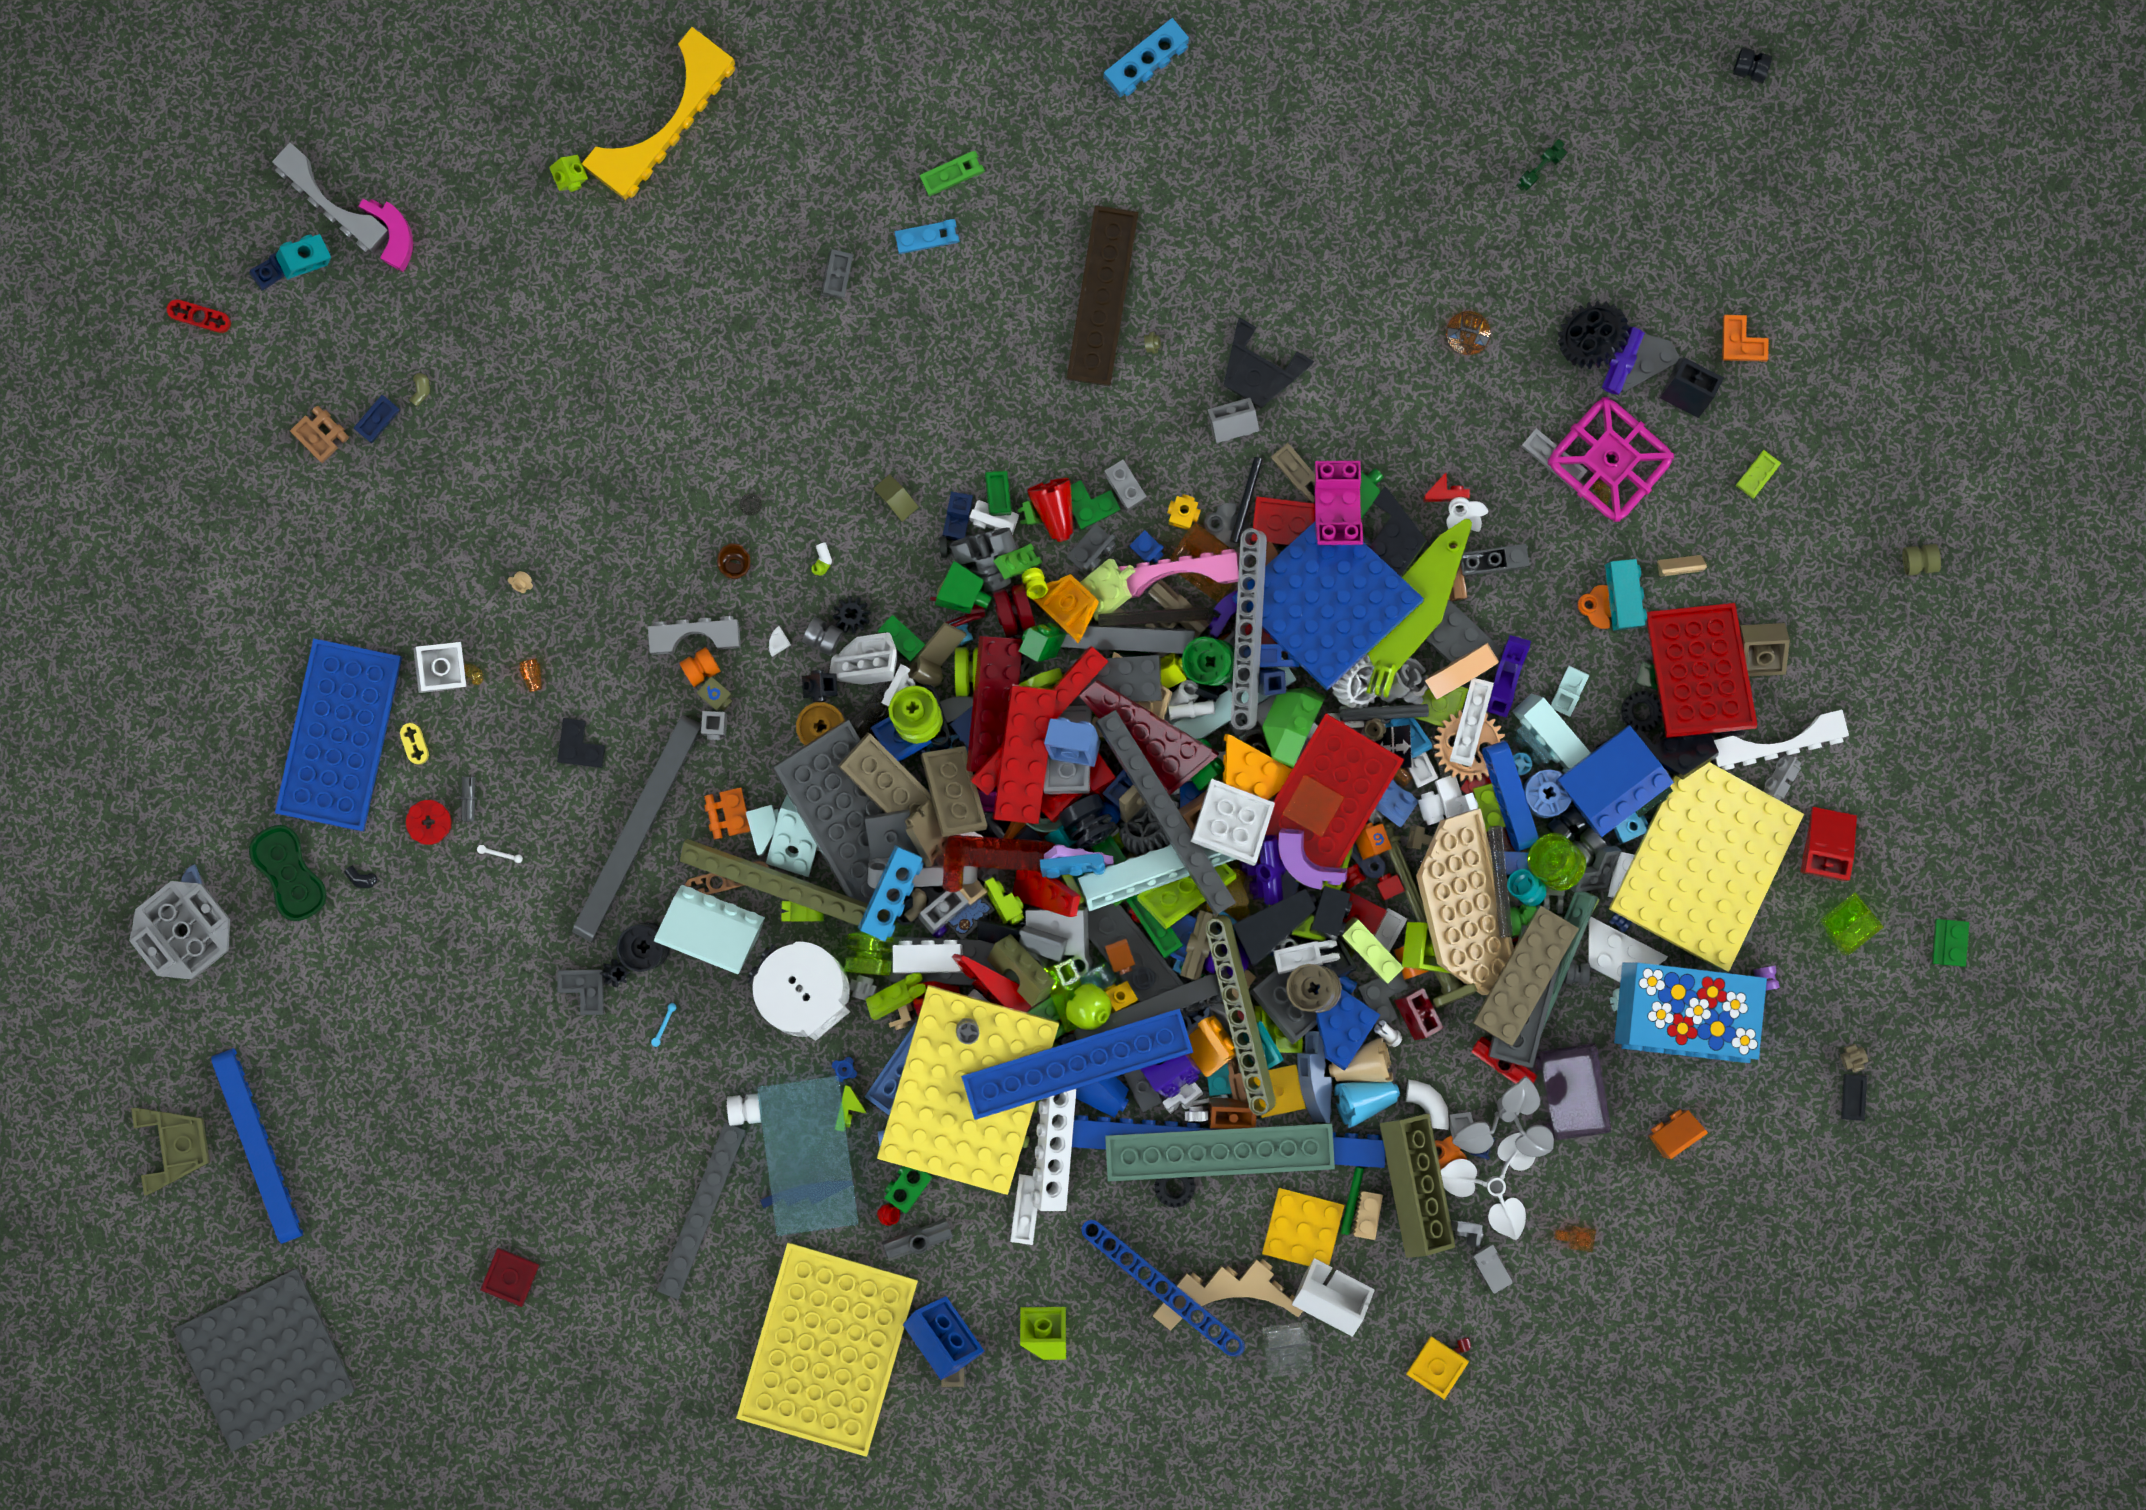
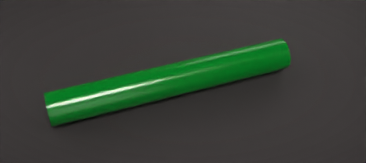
M1355 1167L1341 1234L1349 1235L1363 1177V1168Z

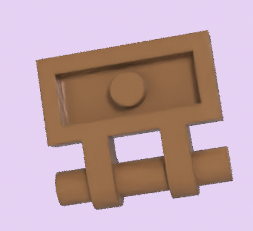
M316 406L312 412L317 417L311 421L305 415L290 432L323 463L338 449L332 441L338 438L344 443L349 439V436L344 432L345 429L340 424L337 425L330 418L331 415L326 410L323 411L319 406ZM322 424H325L330 430L327 435L319 429Z

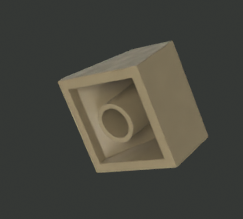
M1785 623L1740 625L1748 676L1786 675L1790 639Z

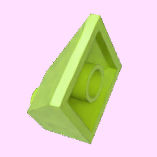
M1020 1307V1345L1043 1360H1066V1307Z

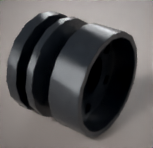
M1093 794L1075 802L1058 815L1065 830L1076 828L1070 835L1071 841H1076L1074 844L1076 849H1086L1098 845L1118 828L1115 822H1110L1112 819L1110 814L1099 816L1106 809L1099 794Z
M650 922L630 926L622 932L618 938L616 950L619 960L625 967L632 971L643 972L654 969L665 962L669 956L670 947L654 941L660 928L658 924ZM646 942V944L650 945V949L646 950L641 945Z

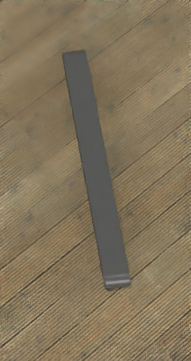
M682 715L591 891L573 927L572 933L590 942L595 940L596 937L594 935L602 927L606 919L605 914L607 910L610 911L616 899L615 894L617 890L621 889L626 879L627 871L631 870L637 858L635 856L637 851L641 850L647 838L645 836L647 831L651 830L656 821V814L658 810L661 811L667 799L666 794L668 790L671 791L677 779V772L683 768L688 758L686 755L689 750H692L698 738L696 735L699 730L701 731V723L685 715Z

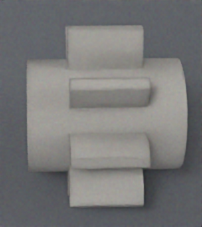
M861 975L857 976V980L851 979L849 988L853 990L852 997L865 1000L869 996L874 995L877 986L873 985L874 979Z

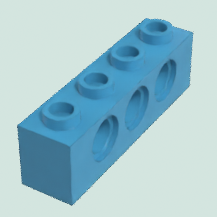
M1171 18L1104 72L1103 78L1119 97H1122L1124 94L1129 96L1136 90V85L1139 82L1143 81L1145 83L1154 75V70L1158 67L1160 69L1166 67L1171 62L1169 58L1174 54H1182L1188 48L1189 37L1176 21ZM1167 42L1171 47L1168 50H1162L1159 44ZM1144 56H1151L1154 61L1146 64L1141 59ZM1132 69L1137 74L1130 78L1124 73L1126 70Z
M894 846L858 926L860 931L883 941H886L887 937L890 938L895 930L893 923L896 916L900 917L905 907V904H903L905 896H909L913 890L914 883L912 881L915 874L919 875L924 863L921 862L923 859L921 856L899 846ZM902 867L906 868V877L898 879L896 877L897 870ZM892 888L897 889V897L893 900L887 899L888 890ZM882 909L888 910V917L885 920H878V912Z

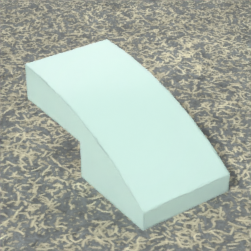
M1568 666L1551 702V707L1570 717L1589 674Z

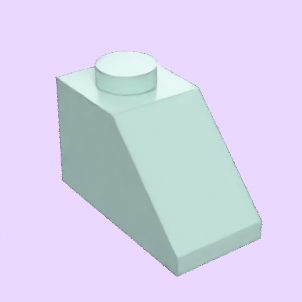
M773 805L746 812L758 856L765 854L773 838L779 810H774Z

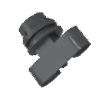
M1009 527L961 538L950 544L955 561L961 565L975 561L976 564L972 566L971 571L983 579V590L985 592L999 590L1011 583L1010 578H1003L993 561L1001 556V554L1011 552L1017 547Z

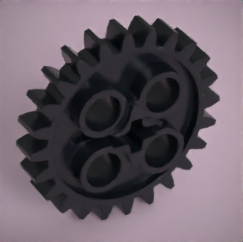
M1596 301L1595 306L1588 302L1585 309L1580 305V311L1577 313L1572 310L1573 317H1565L1568 323L1560 325L1563 331L1558 332L1561 338L1558 340L1559 349L1567 361L1570 360L1573 366L1578 364L1581 369L1585 364L1588 369H1591L1593 364L1600 368L1602 361L1608 365V358L1611 357L1615 360V353L1623 352L1620 346L1627 345L1625 338L1630 337L1627 332L1630 329L1627 323L1628 320L1621 309H1617L1615 304L1610 306L1607 301L1603 305Z

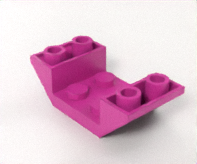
M1315 461V525L1317 545H1363L1360 507V461Z

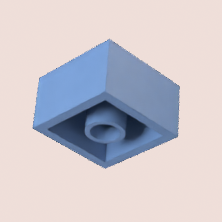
M1059 717L1057 719L1050 718L1044 745L1052 760L1095 767L1101 741L1095 726L1086 721L1075 723L1069 719Z

